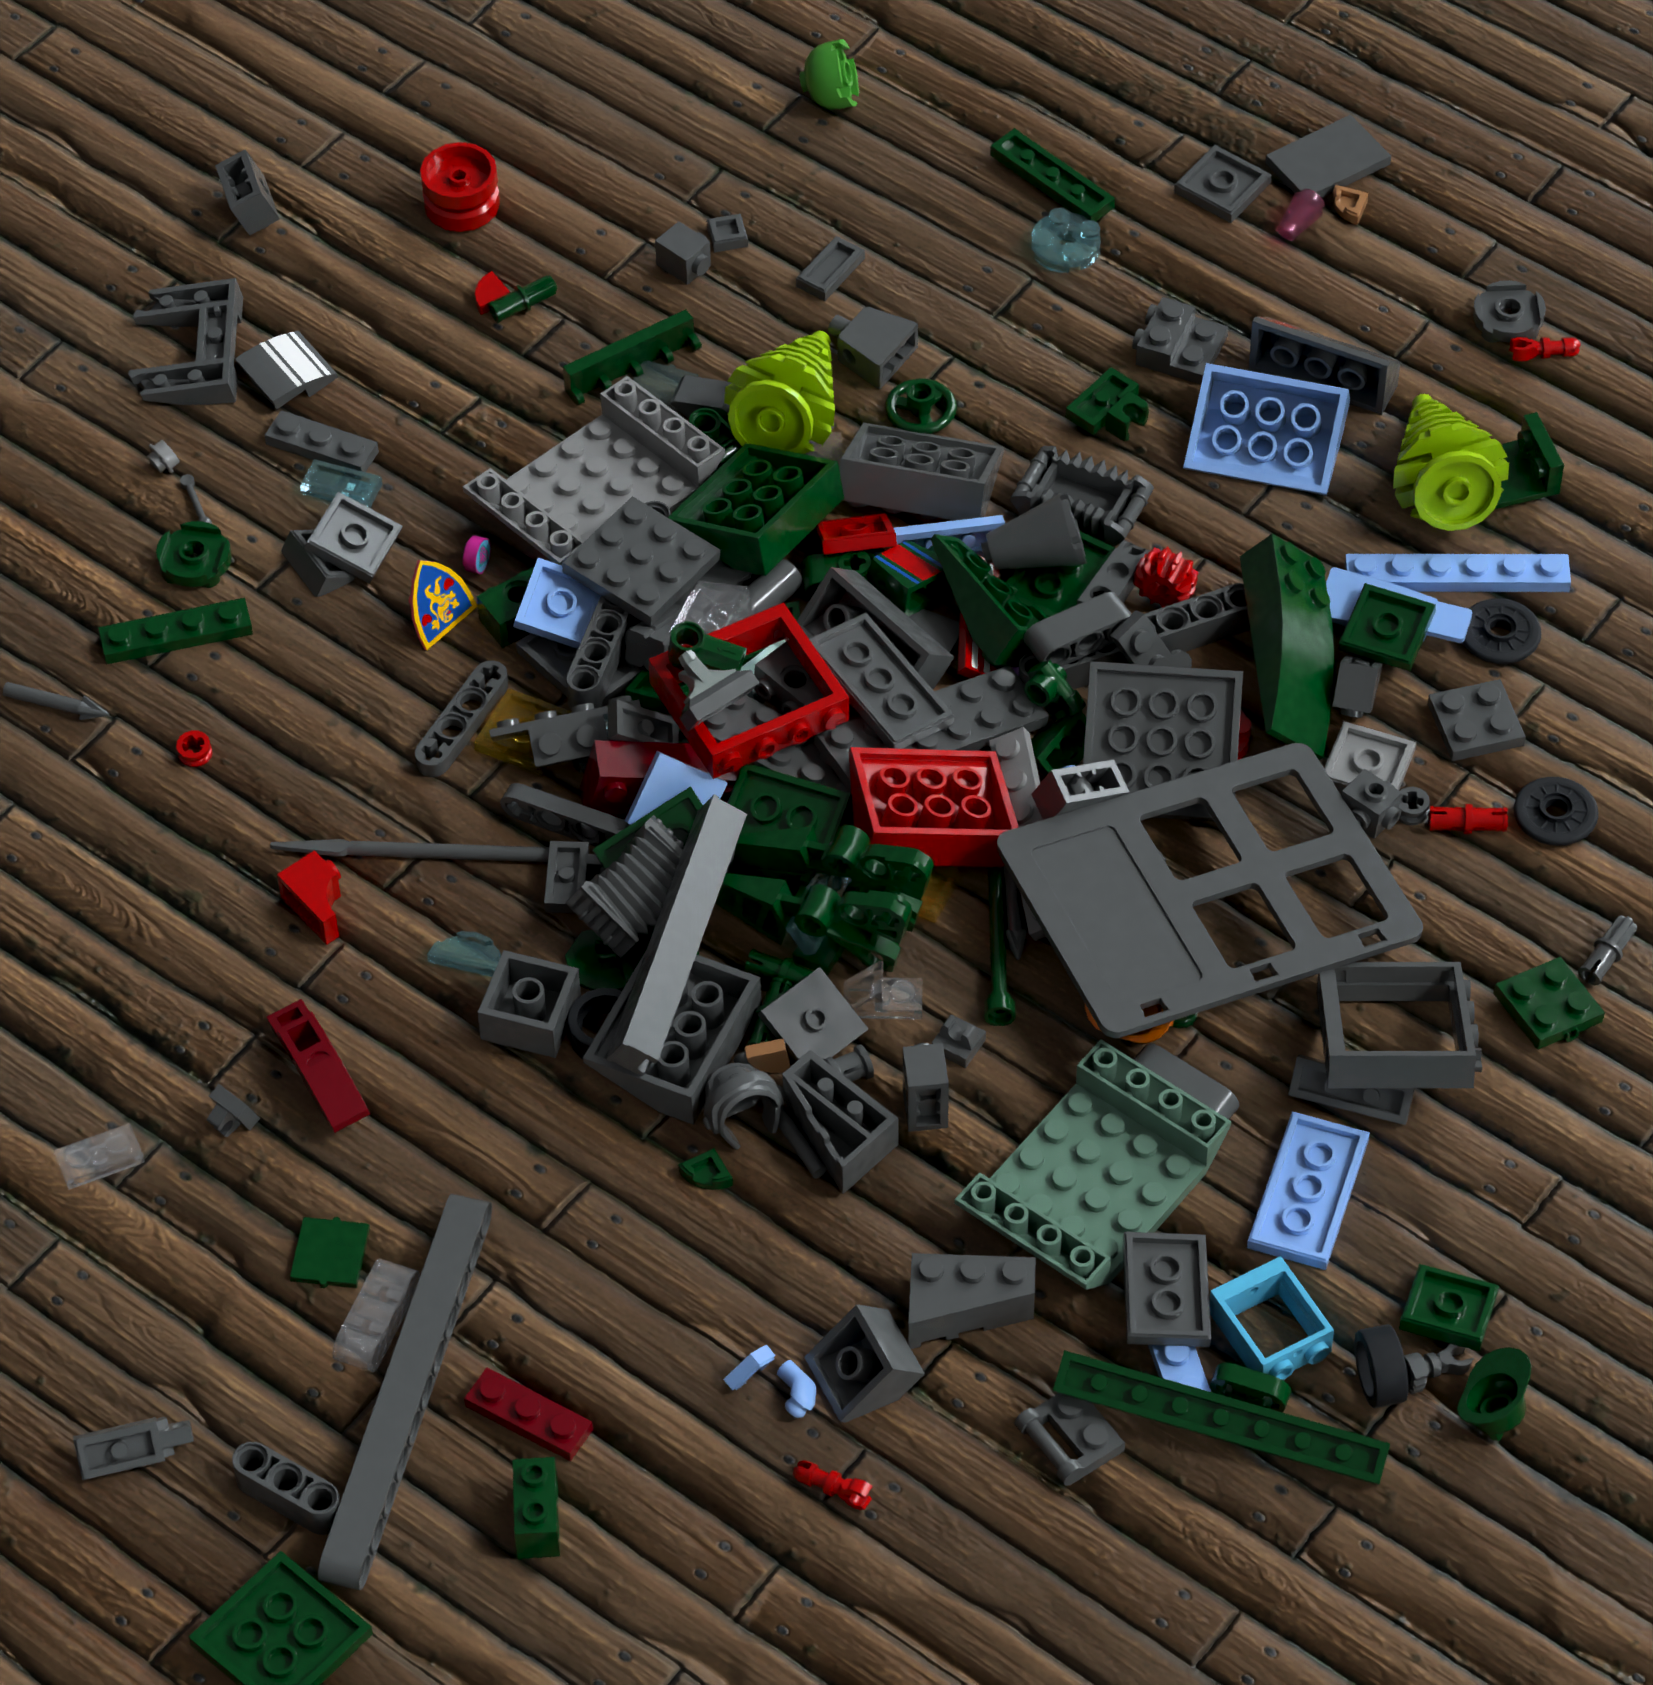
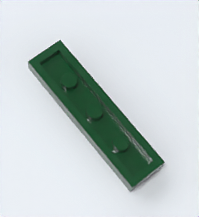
M1015 128L990 146V156L1090 226L1115 208V197Z
M245 597L98 627L106 665L253 635Z

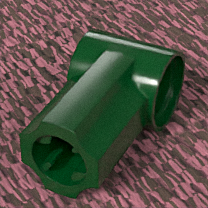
M684 621L675 625L671 630L668 658L674 667L684 670L678 658L684 652L692 650L707 669H735L740 671L747 648L704 634L703 629L698 624ZM681 644H689L693 647L686 648L682 647Z

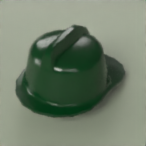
M1507 1347L1496 1349L1482 1357L1472 1369L1463 1395L1459 1400L1457 1411L1460 1418L1466 1423L1474 1424L1482 1432L1487 1433L1494 1441L1501 1440L1504 1432L1518 1426L1524 1419L1526 1412L1524 1394L1532 1369L1528 1355L1520 1349Z

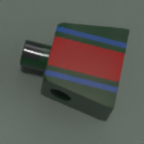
M904 541L888 550L875 548L867 549L866 551L871 558L869 583L908 617L953 593L938 556L933 551L911 541Z

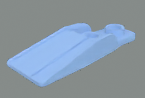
M1337 567L1331 568L1326 586L1330 597L1329 605L1332 622L1343 626L1347 625L1363 586L1367 583L1436 604V612L1425 638L1428 635L1457 643L1464 642L1471 622L1472 610L1439 602L1436 598L1387 581Z

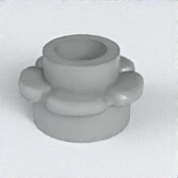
M162 439L155 445H149L151 453L147 457L160 473L165 469L169 473H173V467L180 463V460L172 449Z

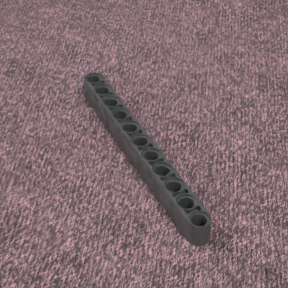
M450 1194L447 1199L320 1559L318 1580L320 1582L356 1590H362L365 1586L490 1225L492 1203L489 1201Z

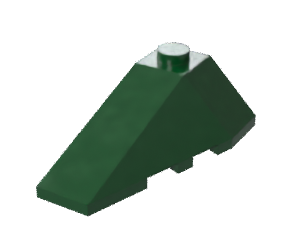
M934 534L931 538L932 545L971 638L982 650V657L996 667L1000 665L1019 667V661L1022 656L1031 652L1024 643V634L1032 625L1048 618V616L1035 604L1028 608L1014 595L1018 589L1010 582L1005 583L1001 579L990 575L991 566L959 538Z

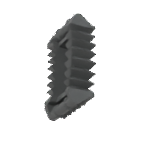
M1042 446L1035 458L1030 461V466L1021 481L1017 483V488L1012 494L1010 501L1022 515L1047 500L1067 492L1073 507L1071 512L1074 514L1078 528L1082 527V531L1085 534L1090 531V536L1094 538L1100 535L1102 542L1114 547L1124 541L1128 533L1134 528V523L1142 512L1143 507L1147 506L1154 487L1150 482L1137 474L1128 481V470L1118 476L1117 465L1107 471L1105 460L1094 466L1092 456L1082 461L1079 452L1070 459L1066 449L1058 457L1056 446Z
M654 815L634 834L635 837L627 844V847L621 853L622 855L600 875L596 874L591 881H586L565 902L578 916V919L582 920L603 941V944L607 945L620 959L637 942L640 943L648 934L652 935L684 849L683 841L678 840L673 835L670 828L667 829L662 824V821Z

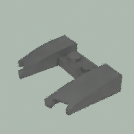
M236 278L151 289L148 292L149 297L156 301V303L149 311L137 309L133 317L135 323L174 327L198 326L196 361L129 370V377L132 383H142L145 390L140 392L142 399L150 402L179 405H211L236 402L238 375L234 367L237 323H242L243 295Z

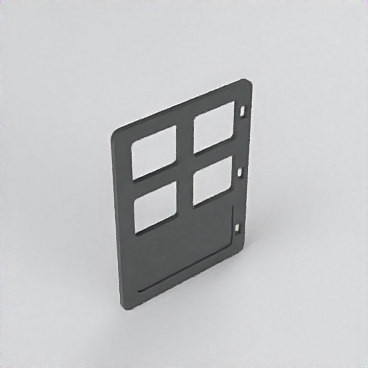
M1292 743L1001 833L997 839L996 851L1098 1027L1102 1033L1111 1038H1121L1415 943L1420 939L1423 931L1421 919L1313 750L1302 743ZM1291 775L1297 778L1331 834L1278 851H1271L1265 846L1233 792ZM1193 804H1203L1238 858L1239 863L1185 880H1178L1173 876L1141 821ZM1346 860L1351 863L1386 920L1335 937L1325 938L1318 931L1286 878L1333 862ZM1248 889H1254L1262 897L1293 950L1238 968H1232L1227 965L1193 907ZM1377 934L1381 940L1380 942L1363 946L1360 939ZM1266 969L1271 971L1273 976L1255 982L1253 973ZM1160 1004L1163 1012L1147 1017L1144 1016L1142 1009Z

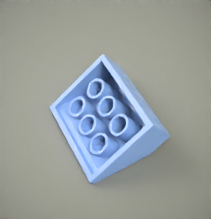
M1206 363L1183 468L1327 496L1350 403L1349 389Z

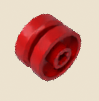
M451 143L434 149L424 158L420 168L423 202L426 216L433 224L445 230L462 232L484 226L496 216L500 206L495 159L486 149L476 144Z

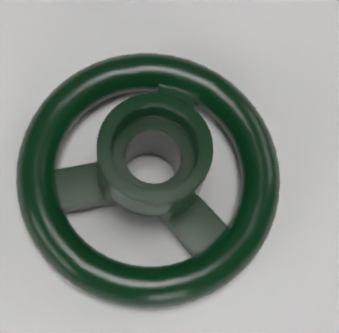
M911 379L892 389L885 402V411L889 421L898 429L933 434L944 429L952 422L957 411V403L953 393L943 384L930 379ZM943 398L946 403V411L941 418L933 422L930 416L932 406ZM896 408L910 410L912 414L918 416L920 424L905 421L898 415Z

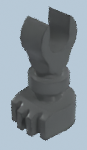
M1449 1344L1447 1348L1437 1355L1434 1352L1424 1354L1423 1357L1418 1352L1404 1355L1409 1394L1423 1391L1428 1377L1435 1378L1440 1376L1441 1373L1455 1375L1467 1373L1473 1358L1463 1361L1456 1360L1453 1356L1463 1354L1465 1348Z

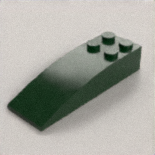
M1271 534L1240 556L1265 731L1288 745L1302 743L1309 746L1318 760L1324 757L1330 722L1334 678L1333 626L1329 605L1330 597L1325 580L1326 571L1319 559L1309 556L1297 549L1292 543Z

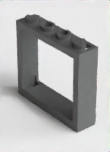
M1353 962L1317 974L1316 995L1328 1088H1474L1475 1072H1482V1049L1478 1048L1479 1034L1478 1025L1474 1024V1001H1470L1471 983L1470 980H1464L1461 962ZM1339 1001H1448L1456 1051H1345Z

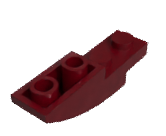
M302 999L267 1016L271 1029L300 1073L304 1085L334 1133L370 1115L363 1098L313 1012L308 1010Z

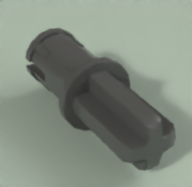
M1618 916L1605 935L1595 940V949L1578 969V973L1584 981L1592 969H1595L1588 983L1599 985L1612 964L1621 960L1623 957L1622 950L1637 931V925L1631 917Z

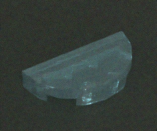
M465 931L457 932V936L447 938L441 943L437 941L427 954L429 963L490 977L493 976L501 957L500 951L493 945L491 938L477 932Z

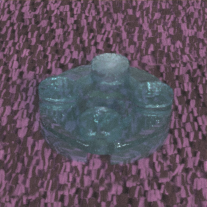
M1064 208L1051 210L1049 216L1038 221L1031 232V249L1035 253L1034 258L1041 266L1051 271L1067 273L1070 267L1080 265V270L1088 268L1097 260L1100 254L1101 238L1099 224L1083 215L1068 212ZM1061 240H1070V241H1072L1073 243L1067 242V243H1065V245H1062V244H1060V241H1061Z

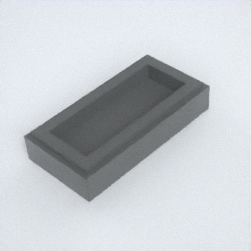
M835 236L796 278V287L826 301L865 259V250Z

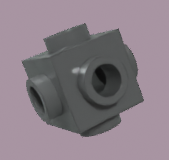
M1364 769L1342 790L1341 796L1364 832L1373 839L1385 828L1390 830L1399 820L1401 815L1399 805L1402 792L1397 790L1391 783L1383 781L1368 770Z

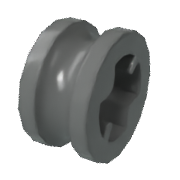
M1417 787L1401 789L1402 796L1399 805L1401 815L1398 821L1410 826L1423 823L1428 816L1429 796L1424 790ZM1407 803H1415L1416 809H1408Z

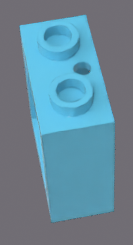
M1281 1256L1210 1290V1315L1247 1368L1285 1380L1294 1370L1308 1363H1319L1332 1351L1334 1329ZM1279 1294L1309 1337L1265 1358L1235 1315Z

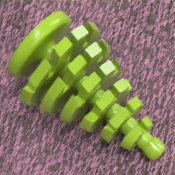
M816 331L812 335H806L794 340L789 345L783 344L780 347L774 348L776 349L775 351L770 350L760 354L762 357L745 361V363H748L747 366L741 365L734 370L728 379V382L731 384L725 387L724 403L729 405V413L727 415L732 434L741 446L745 443H751L804 454L814 452V445L809 443V440L823 445L832 433L831 426L834 427L835 404L831 365L832 355L830 350L831 339L826 332Z
M1419 394L1412 402L1408 425L1406 426L1404 439H1402L1397 466H1395L1393 489L1396 488L1395 496L1402 509L1415 505L1416 508L1412 509L1411 517L1424 520L1434 528L1447 531L1468 529L1481 523L1494 511L1501 493L1504 491L1501 488V481L1508 479L1509 463L1503 459L1508 456L1501 443L1495 438L1491 439L1489 437L1492 436L1490 433L1478 429L1477 427L1479 426L1470 420L1466 421L1464 419L1466 417H1463L1458 412H1452L1443 403L1432 399L1431 396Z

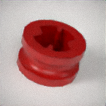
M191 730L182 734L177 740L176 748L179 759L184 765L199 767L211 759L213 751L209 737L204 732ZM195 745L196 748H200V751L194 753L188 747Z

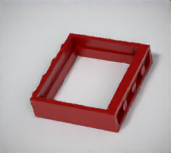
M784 602L707 635L747 648L746 655L785 639L824 698L719 743L716 742L704 722L687 731L680 720L685 707L684 701L687 698L678 685L682 683L679 680L678 673L683 670L677 669L670 663L668 651L648 659L649 683L713 779L731 771L735 772L742 766L756 760L769 758L777 751L794 744H801L812 736L826 730L836 729V726L849 721V696ZM683 644V645H681L682 647H686V648L693 647V646H691V645H689V644Z

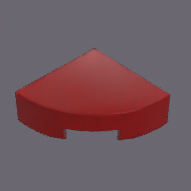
M493 271L483 276L476 286V306L481 315L489 312L488 302L510 293Z

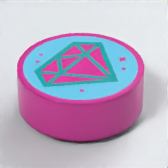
M474 535L467 541L463 552V566L467 572L482 574L485 571L491 553V544L488 538Z

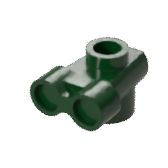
M1047 660L1034 665L1027 672L1030 680L1024 686L1026 696L1035 705L1044 707L1053 721L1065 715L1072 716L1086 706L1079 692L1073 690L1066 681L1067 673L1060 665Z

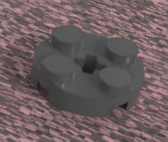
M1497 281L1486 286V291L1476 296L1473 308V319L1477 328L1482 331V338L1491 343L1499 341L1510 343L1511 339L1516 337L1535 340L1545 318L1546 306L1542 296L1537 291L1534 295L1526 290V284L1517 281ZM1504 309H1511L1512 313L1515 314H1506Z

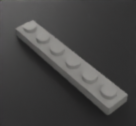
M1024 727L989 740L991 751H996L1018 826L1021 827L1043 820L1031 795L1040 784L1030 733ZM1021 894L1029 935L1035 941L1045 938L1046 935Z

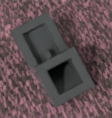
M685 375L680 379L670 404L688 418L695 410L700 408L713 409L729 424L727 415L729 413V405L724 403L725 387L731 383Z

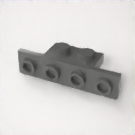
M621 696L608 700L609 704L617 699L641 707L640 701H632L631 696ZM586 703L571 707L572 713L557 716L556 711H546L535 714L534 721L520 723L519 718L502 720L496 723L497 728L489 730L492 741H499L529 735L536 768L586 759L590 756L594 740L609 741L604 720L608 719V706L594 708L593 703Z

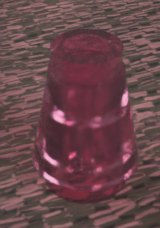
M1303 189L1301 192L1295 193L1277 227L1278 233L1283 238L1293 241L1322 216V209L1324 208L1323 199L1310 189Z

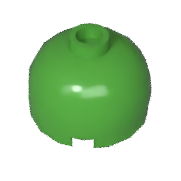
M844 39L826 42L810 51L805 61V71L800 72L802 90L804 92L809 91L811 98L819 106L827 109H843L857 106V102L851 99L852 94L859 96L856 65L853 58H846L844 50L850 48Z

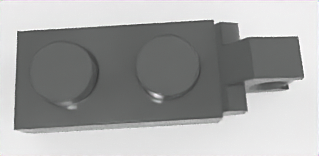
M153 1417L73 1436L82 1480L165 1461V1457L175 1454L173 1446L194 1442V1437L189 1420L168 1424L167 1417L157 1419Z

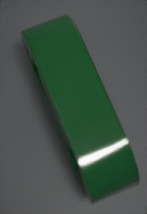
M1233 1363L1218 1364L1210 1382V1389L1213 1393L1279 1412H1284L1292 1392L1291 1387L1280 1378Z

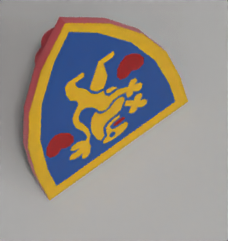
M417 560L411 580L409 604L417 636L424 650L427 651L478 606L464 580L451 568L433 561Z

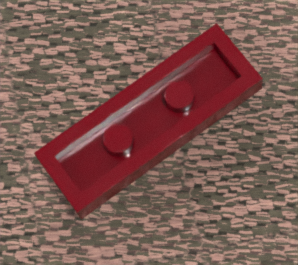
M486 1367L464 1398L465 1407L570 1462L593 1431L592 1421Z

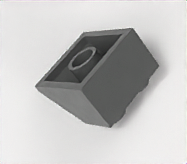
M858 1304L804 1357L839 1421L844 1423L898 1401L925 1374L889 1310Z

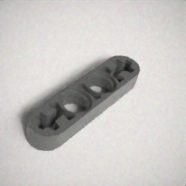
M494 660L480 663L415 749L416 767L421 774L428 777H437L444 774L503 697L509 686L507 669L502 663ZM485 679L490 680L486 685V692L484 691ZM469 700H476L482 703L476 710L469 711L462 708V705ZM450 726L462 729V732L454 737L445 736L442 733L445 728ZM437 752L439 753V758L434 757Z
M520 783L509 785L500 800L502 809L511 817L580 842H589V845L597 847L630 826L624 819Z

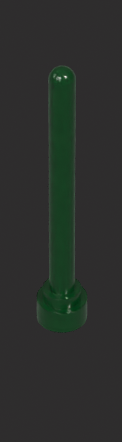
M993 867L988 872L991 993L984 1001V1019L993 1026H1006L1015 1020L1016 1009L1014 999L1007 993L1003 871L1000 868Z

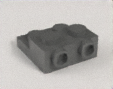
M1162 297L1158 305H1150L1145 318L1146 329L1138 328L1135 333L1132 348L1136 350V365L1201 385L1206 363L1214 364L1228 337V326L1195 317V306Z

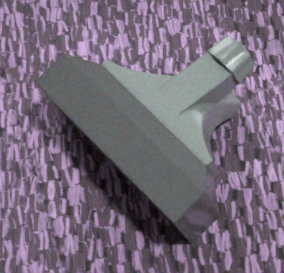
M692 650L686 651L678 658L682 667H684V670L678 673L679 680L689 687V694L684 701L685 707L680 720L687 731L749 694L759 684V681L751 670L707 669Z

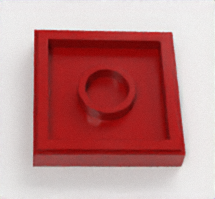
M885 513L824 520L815 527V536L824 555L897 546L896 532Z

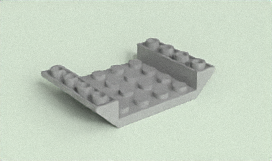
M626 376L600 394L602 415L506 480L489 468L464 485L463 492L553 563L562 565L563 561L632 496L643 503L650 501L665 503L672 514L714 474L725 454V449L630 377Z

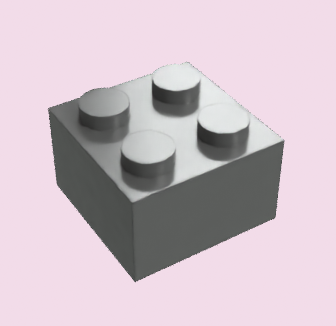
M503 950L477 1012L481 1040L556 1058L568 1029L569 1009L575 1000L581 996L579 968Z

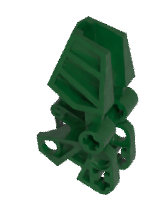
M851 825L841 826L831 845L818 843L813 826L741 834L736 843L733 865L729 873L725 874L715 904L779 945H782L794 921L797 928L809 936L822 937L827 935L850 951L870 970L893 972L900 954L901 947H899V944L905 932H912L923 903L921 899L929 884L934 864L931 857L919 849L870 844L869 836L863 830ZM816 872L852 879L851 883L847 884L842 898L835 890L821 884L811 886ZM872 953L880 955L883 960L876 958Z

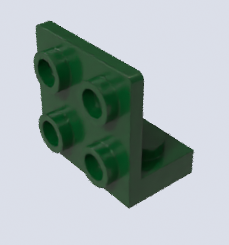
M1537 412L1523 415L1522 428L1517 434L1518 440L1501 444L1508 456L1503 459L1509 463L1508 479L1501 481V488L1504 491L1501 493L1495 509L1560 494L1564 463Z

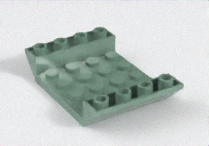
M1100 1040L1077 1065L1076 1084L990 1178L979 1172L955 1198V1204L1087 1290L1110 1284L1123 1269L1122 1239L1124 1232L1155 1233L1206 1175L1231 1127L1232 1121L1105 1041Z

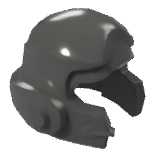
M738 1062L724 1065L711 1075L704 1091L705 1117L703 1118V1124L707 1130H711L714 1134L720 1133L735 1150H738L741 1146L733 1132L725 1125V1119L756 1105L762 1098L764 1107L762 1119L764 1125L771 1133L777 1132L781 1106L784 1105L783 1097H785V1092L782 1086H778L766 1072L757 1071L749 1064Z

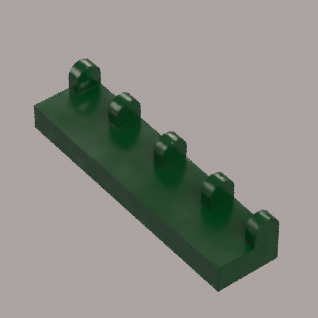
M685 309L563 366L564 389L566 393L579 406L585 403L583 394L599 386L605 391L612 386V380L629 372L635 378H639L644 374L642 366L659 358H662L666 364L674 361L672 352L687 345L693 351L701 349V342L694 333V318Z

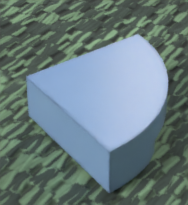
M765 1345L750 1353L723 1380L732 1391L734 1389L737 1390L745 1385L746 1381L759 1369L762 1371L768 1366L776 1355Z

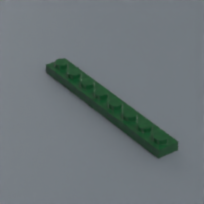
M1064 1350L1053 1388L1055 1393L1375 1485L1380 1484L1390 1443L1066 1350Z

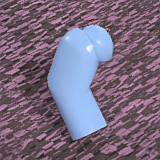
M788 1360L777 1371V1375L791 1388L790 1395L792 1397L785 1402V1409L795 1418H802L806 1411L812 1410L815 1405L816 1386L792 1360Z

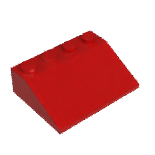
M850 747L849 765L854 826L863 830L869 836L870 844L919 849L931 857L934 866H1004L996 851L997 839L1001 833L1018 828L1019 826L996 751Z

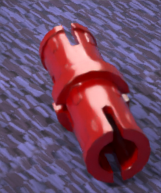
M1464 804V807L1429 806L1428 823L1430 824L1428 829L1429 831H1463V834H1472V831L1507 832L1508 815L1506 814L1508 809L1507 807H1473L1472 804Z

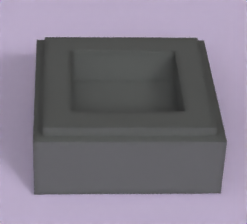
M741 214L707 219V230L714 253L748 247V237Z

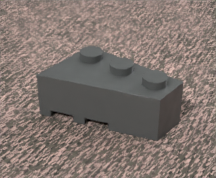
M809 1050L782 1074L783 1090L785 1092L783 1101L842 1194L849 1190L898 1146V1117L812 1050Z
M912 1253L909 1347L911 1349L921 1347V1342L945 1337L946 1340L959 1338V1333L983 1328V1331L1034 1319L1036 1257Z

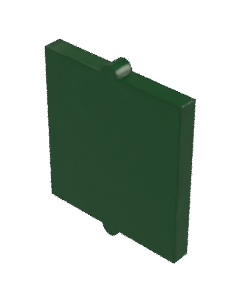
M303 1217L290 1281L320 1284L321 1288H326L328 1285L357 1288L370 1224L341 1221L339 1217H334L333 1220Z

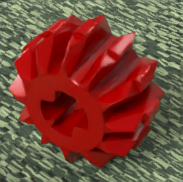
M1168 546L1162 551L1154 547L1143 558H1140L1136 566L1137 570L1133 584L1139 588V596L1150 599V605L1156 602L1163 608L1191 598L1196 590L1195 586L1199 572L1193 569V560L1182 558V551L1175 554L1172 553Z

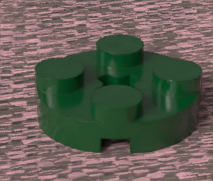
M202 521L186 522L180 524V530L170 534L169 530L161 537L157 545L156 554L162 577L167 583L185 587L202 586L204 588H211L220 582V577L225 574L231 564L230 542L228 538L221 534V529L211 523ZM194 550L200 551V556L190 558L185 556L192 555Z

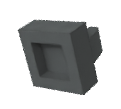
M949 1015L942 1025L940 1032L932 1041V1044L943 1043L945 1058L966 1068L986 1041V1031L954 1015Z
M220 1084L209 1095L216 1103V1106L208 1116L207 1121L225 1137L233 1133L241 1124L248 1130H251L260 1119L248 1105Z

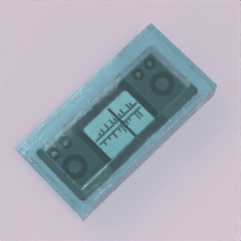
M314 459L300 487L301 494L328 501H333L339 491L371 508L383 484L381 476Z

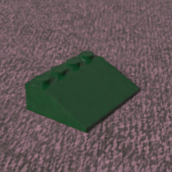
M745 443L668 518L720 549V560L732 568L750 572L754 575L766 576L844 499L838 461Z

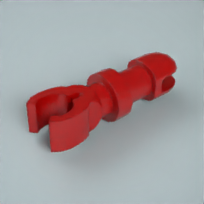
M1516 337L1511 339L1509 351L1513 352L1512 360L1528 361L1536 356H1540L1541 359H1549L1551 355L1573 357L1579 354L1581 343L1578 339L1572 337L1561 338V340L1550 341L1549 337L1540 338V341Z
M806 1460L798 1462L797 1467L793 1469V1476L800 1483L807 1486L813 1484L823 1488V1493L831 1497L837 1494L843 1501L855 1509L865 1510L872 1500L867 1495L873 1486L864 1480L857 1478L843 1479L840 1472L832 1470L828 1473L819 1469L817 1464Z

